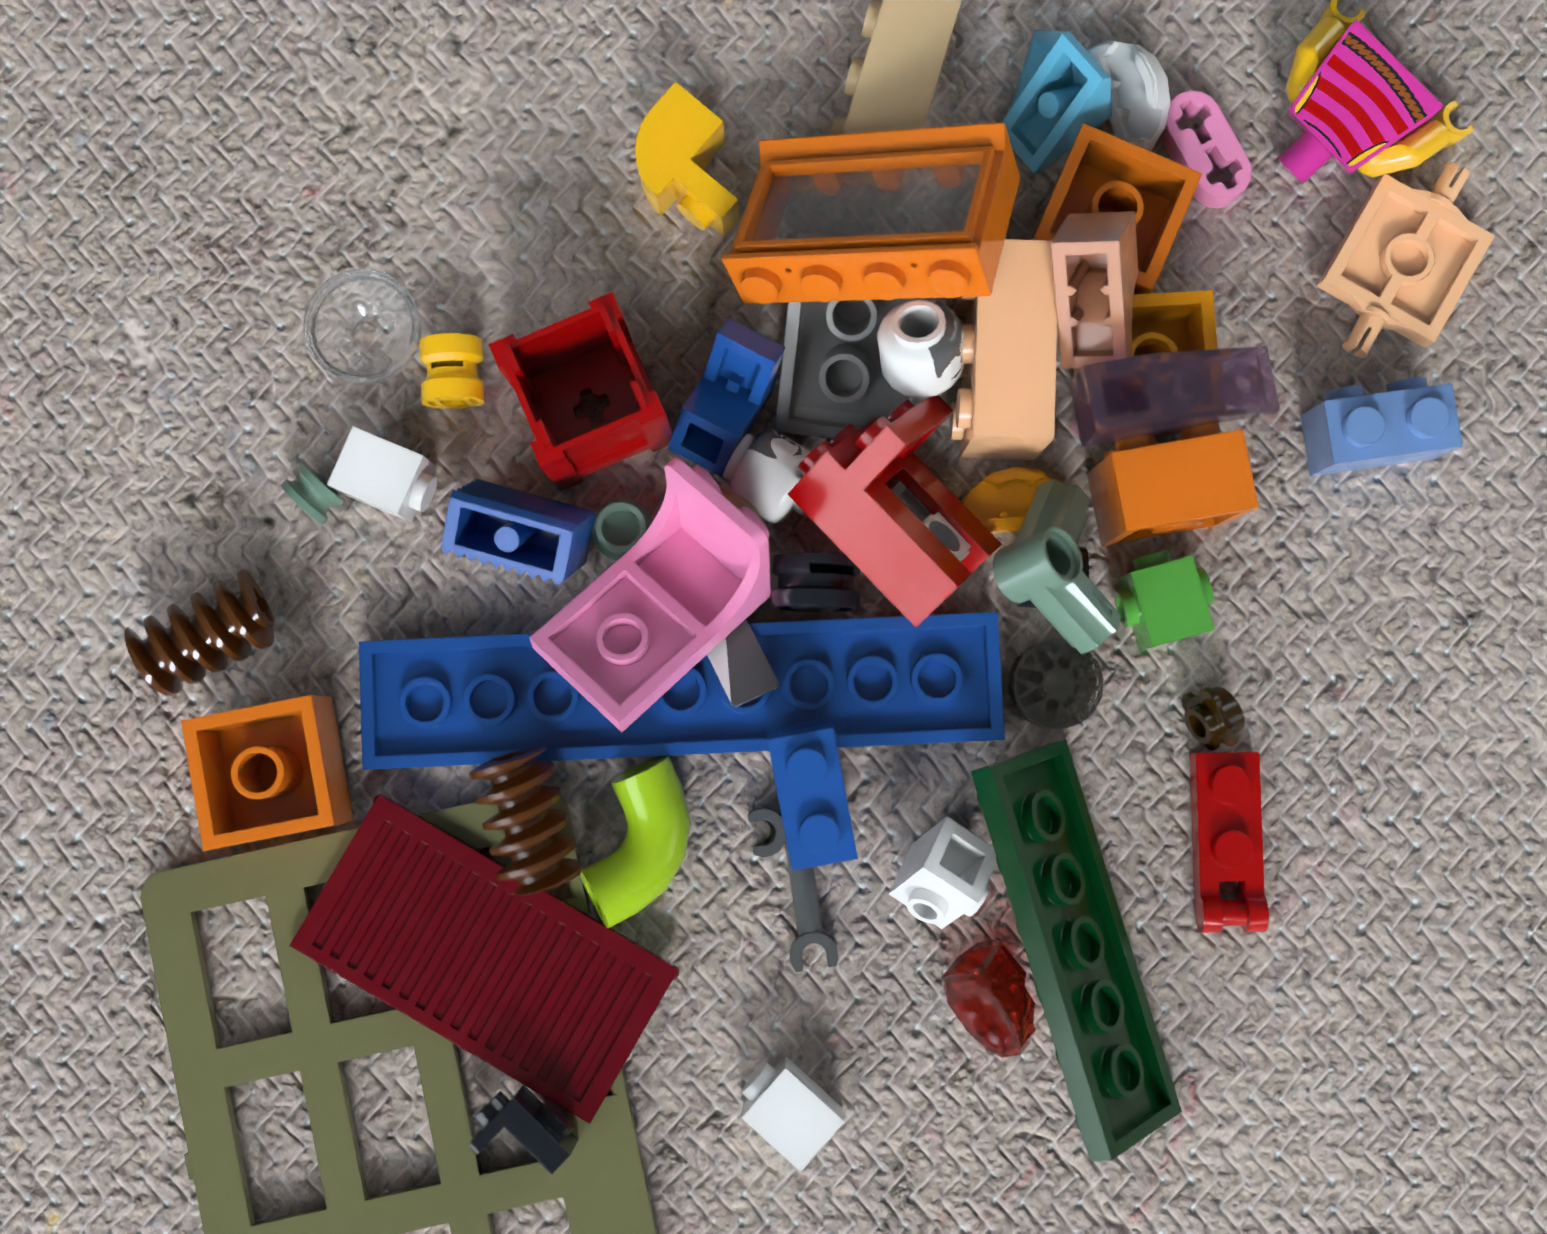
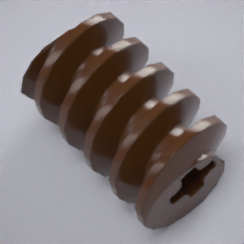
M241 569L237 571L240 591L234 593L221 580L214 583L213 587L217 603L213 605L200 593L195 592L191 594L190 600L194 612L191 616H188L178 605L174 603L169 605L167 613L171 626L167 628L152 615L144 618L143 623L147 638L143 640L129 627L125 629V643L135 668L156 691L165 696H173L183 688V681L188 684L201 682L206 676V669L211 672L225 670L229 664V657L235 661L247 659L251 654V644L258 649L271 647L274 642V617L263 592L246 570Z
M534 747L498 756L482 763L469 772L470 779L491 781L492 787L475 799L478 805H497L499 812L483 822L482 825L484 830L504 831L506 837L490 847L489 851L491 855L511 856L512 863L498 871L496 877L497 880L518 881L519 888L514 891V894L517 895L533 894L560 886L575 879L581 874L582 870L579 861L572 858H564L574 850V838L569 834L557 833L568 824L567 812L561 809L549 808L561 799V788L552 784H540L555 772L554 762L544 759H533L547 749L546 747Z

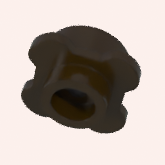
M1205 687L1199 691L1197 696L1192 692L1182 696L1181 703L1185 711V723L1189 732L1196 740L1211 751L1219 748L1221 743L1228 747L1238 743V733L1243 730L1245 720L1239 703L1230 692L1222 687Z

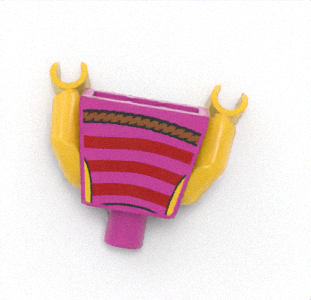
M1331 0L1319 21L1296 47L1285 88L1287 97L1292 103L1288 110V116L1303 133L1277 157V160L1302 185L1329 159L1348 176L1356 170L1364 175L1377 177L1414 168L1440 150L1452 147L1474 130L1472 123L1463 130L1455 128L1449 120V113L1457 108L1459 103L1452 101L1443 106L1361 24L1366 14L1365 9L1361 8L1355 17H1345L1337 9L1341 0Z

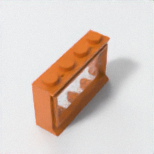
M1005 122L759 140L760 168L730 253L723 254L722 261L743 304L991 296L1020 181L1018 167Z

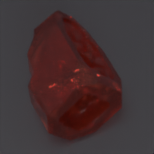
M999 938L978 942L960 954L943 974L942 982L947 1003L967 1032L987 1050L1002 1058L1018 1056L1025 1051L1035 1033V1002L1025 987L1026 972Z

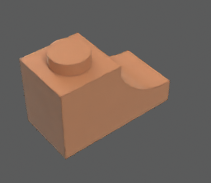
M1135 211L1068 214L1051 242L1061 369L1128 368L1132 359L1133 298L1136 279L1139 275Z

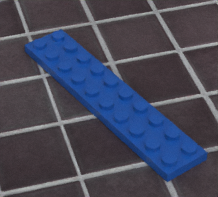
M998 612L929 615L917 627L905 616L749 623L779 682V686L776 689L735 707L731 704L706 655L623 732H620L533 649L530 637L533 634L359 642L362 770L478 765L498 756L534 747H546L547 749L533 759L550 761L769 751L767 730L831 718L837 748L1005 740Z

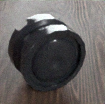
M808 552L773 555L772 574L778 576V588L771 592V608L799 612H821L825 610L846 612L859 610L860 592L854 590V577L859 576L861 570L845 554Z

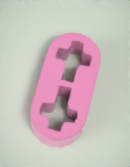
M1191 90L1177 95L1171 100L1166 126L1160 135L1161 141L1172 161L1202 173L1193 195L1198 203L1208 208L1217 209L1229 206L1240 197L1251 180L1252 168L1249 159L1220 107L1211 96L1201 91ZM1182 111L1189 119L1199 116L1203 123L1196 132L1197 136L1191 128L1181 131L1176 124L1183 115ZM1213 165L1218 171L1229 169L1233 177L1227 183V189L1222 182H1216L1211 185L1207 180Z

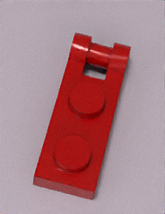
M1189 753L1194 909L1197 929L1199 933H1220L1223 926H1241L1244 932H1266L1269 924V909L1264 892L1260 753ZM1219 881H1238L1239 900H1221Z

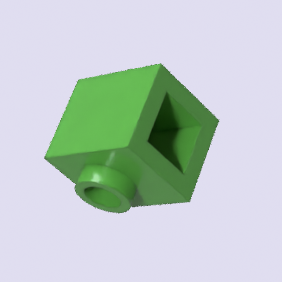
M1170 549L1142 556L1132 560L1134 572L1118 578L1121 590L1114 592L1116 610L1121 615L1120 621L1125 628L1132 626L1139 651L1215 630L1208 605L1212 604L1214 600L1212 585L1204 568H1196L1193 555L1173 560Z

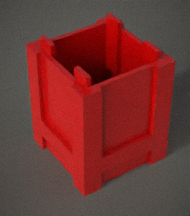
M613 292L589 301V309L516 339L514 334H511L488 344L498 369L515 390L536 440L530 442L538 464L560 491L583 483L582 477L648 449L656 452L668 447L673 435L656 391L652 388ZM589 393H593L596 398L607 397L610 401V405L602 410L604 420L597 424H593L588 416L580 418L576 416V409L583 405L582 397Z

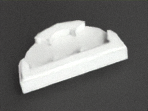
M1106 40L1087 47L1090 55L1111 77L1112 116L1109 120L1114 136L1151 151L1165 129L1171 103L1168 78L1158 59L1136 44Z

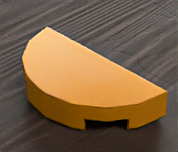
M1008 468L988 475L970 490L963 504L992 534L1019 532L1038 486L1053 479L1047 477L1046 473L1038 469Z

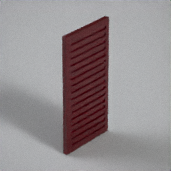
M378 794L374 797L373 805L289 946L590 1124L672 980L679 976V968L614 929L607 928L602 922L547 890L527 895L514 894V891L519 888L518 881L497 880L496 873L506 866L387 796Z

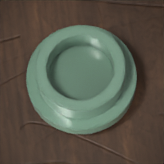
M628 498L610 500L604 503L595 513L592 540L604 556L617 561L647 531L653 522L648 510L635 500Z

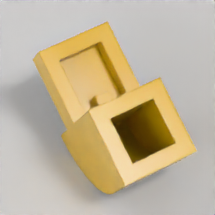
M676 81L646 114L637 133L635 158L643 191L650 205L660 216L668 210L676 199H679L680 202L677 204V208L693 225L703 231L710 225L721 236L725 237L740 220L739 201L703 170L725 145L724 123Z

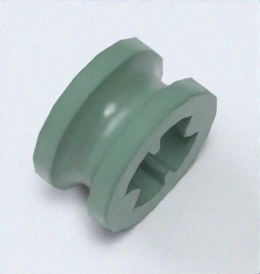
M302 462L297 467L299 470L298 478L293 481L286 479L281 484V487L303 510L319 523L324 524L329 519L327 510L331 506L341 507L345 500L335 489L328 486V482L317 472Z

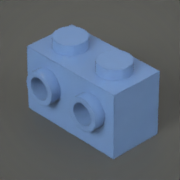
M1413 377L1387 384V392L1364 395L1363 386L1360 385L1342 387L1325 392L1323 394V402L1300 415L1310 477L1433 460L1463 447L1452 383L1428 386L1426 377Z

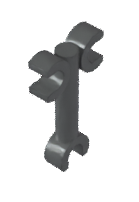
M765 807L753 810L748 813L749 822L767 820L776 829L775 838L770 843L753 846V854L760 857L773 856L785 844L798 935L790 948L792 967L795 972L803 971L802 951L809 944L821 945L826 951L828 966L835 967L838 961V950L832 937L823 931L814 867L792 871L781 813L779 814L775 810Z

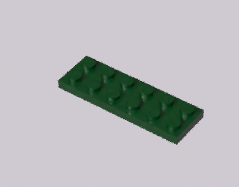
M1064 739L1042 745L970 772L977 791L978 804L983 811L996 853L997 866L1004 879L1016 918L1017 931L1024 944L1036 984V993L1043 1006L1054 1042L1056 1058L1062 1068L1075 1111L1076 1123L1082 1134L1090 1162L1112 1161L1181 1113L1182 1110L1068 743Z

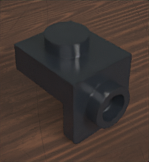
M522 1085L510 1099L499 1091L472 1119L480 1130L467 1146L477 1155L505 1127L552 1175L572 1154L579 1139L571 1132L575 1128L573 1121L559 1105L549 1099L542 1103L525 1085Z

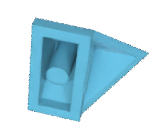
M1034 31L1010 110L1002 121L1006 124L1012 149L1034 174L1045 170L1071 149L1083 123L1098 128L1112 116L1111 77L1073 34L1068 31Z

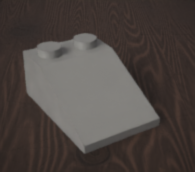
M800 230L797 239L844 237L845 235ZM919 298L788 302L784 347L786 349L782 358L775 431L833 439L850 423L859 430L877 417L880 418L884 415L887 418L905 401L906 396L894 390L882 375L877 334L882 319L892 308L906 301Z

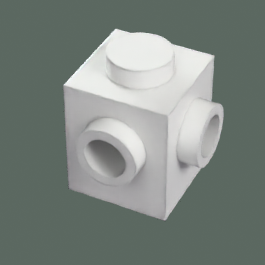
M946 816L911 845L889 895L906 905L908 911L917 919L935 924L941 929L963 914L970 917L981 907L990 890L988 881L997 862L994 847Z

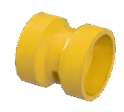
M441 333L422 337L419 340L420 360L427 366V378L421 383L422 405L438 409H465L485 404L484 382L478 377L477 366L483 361L482 338L461 333Z

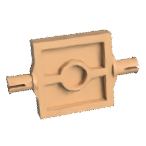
M1446 163L1431 192L1412 189L1387 174L1382 175L1375 182L1316 285L1319 289L1348 304L1359 315L1349 336L1342 344V348L1349 353L1356 348L1352 355L1366 358L1382 328L1393 330L1423 348L1435 343L1495 237L1494 234L1467 220L1462 212L1453 204L1465 181L1470 177V172L1467 168L1464 167L1456 174L1460 164Z

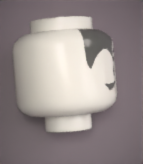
M917 299L906 301L892 308L882 319L877 334L882 375L894 390L905 396L917 398L937 396L950 389L960 378L964 366V336L961 321L951 308L938 301Z
M772 429L763 431L756 438L748 433L741 440L730 458L723 478L730 481V488L733 492L747 499L757 509L762 519L772 524H780L793 511L801 516L806 514L787 494L804 476L797 469V466L811 451Z

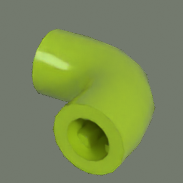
M659 756L645 761L623 772L611 781L612 787L625 812L627 820L626 836L615 852L582 869L580 874L585 890L597 914L607 928L637 914L665 892L686 857L691 820L682 784L669 756Z

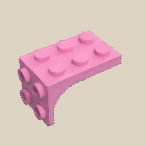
M677 457L664 466L667 485L665 497L657 516L643 536L628 552L530 637L533 649L620 732L628 728L771 596L769 541L767 538L769 532L764 522L748 507L742 506L738 509L722 495L717 482L706 470L699 466L691 469Z

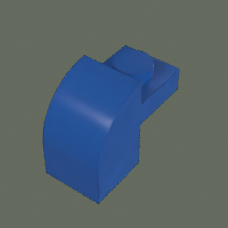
M728 317L717 333L703 377L681 407L668 449L723 478L726 466L741 440L748 433L751 434L779 377L776 372L786 347Z

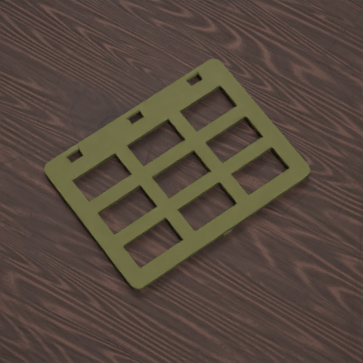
M561 796V799L549 808L561 809L567 812L568 824L557 833L569 834L575 841L569 807L565 798ZM477 802L419 814L422 818L475 849L492 847L506 837L504 831L484 830L482 825L483 822L499 812L497 805H478ZM358 828L160 871L146 880L141 890V905L188 1147V1153L184 1154L189 1180L194 1179L204 1234H401L446 1223L450 1225L451 1234H495L491 1213L562 1197L564 1198L571 1234H658L623 1067L610 1088L611 1093L606 1095L590 1124L562 1108L573 1121L575 1128L571 1132L579 1140L572 1154L552 1175L537 1159L482 1171L479 1153L476 1155L467 1146L475 1136L457 1045L395 1008L334 1021L324 966L289 945L312 908L308 886L328 881ZM575 841L574 850L564 858H572L580 862ZM493 855L494 860L504 866L512 863L511 856ZM579 875L567 882L570 897L564 896L560 898L591 916L587 893ZM266 896L292 1031L222 1046L196 911ZM414 1046L441 1181L369 1196L342 1061ZM300 1071L326 1206L256 1222L230 1086Z

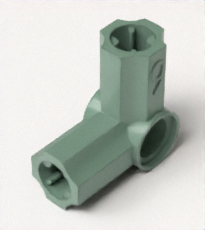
M1053 479L1038 486L1015 542L999 549L994 555L993 573L998 587L1008 599L1019 604L1030 600L1071 647L1076 648L1083 654L1099 648L1105 639L1117 631L1121 615L1082 571L1083 562L1078 541L1088 518L1086 511L1091 500L1078 485H1068Z

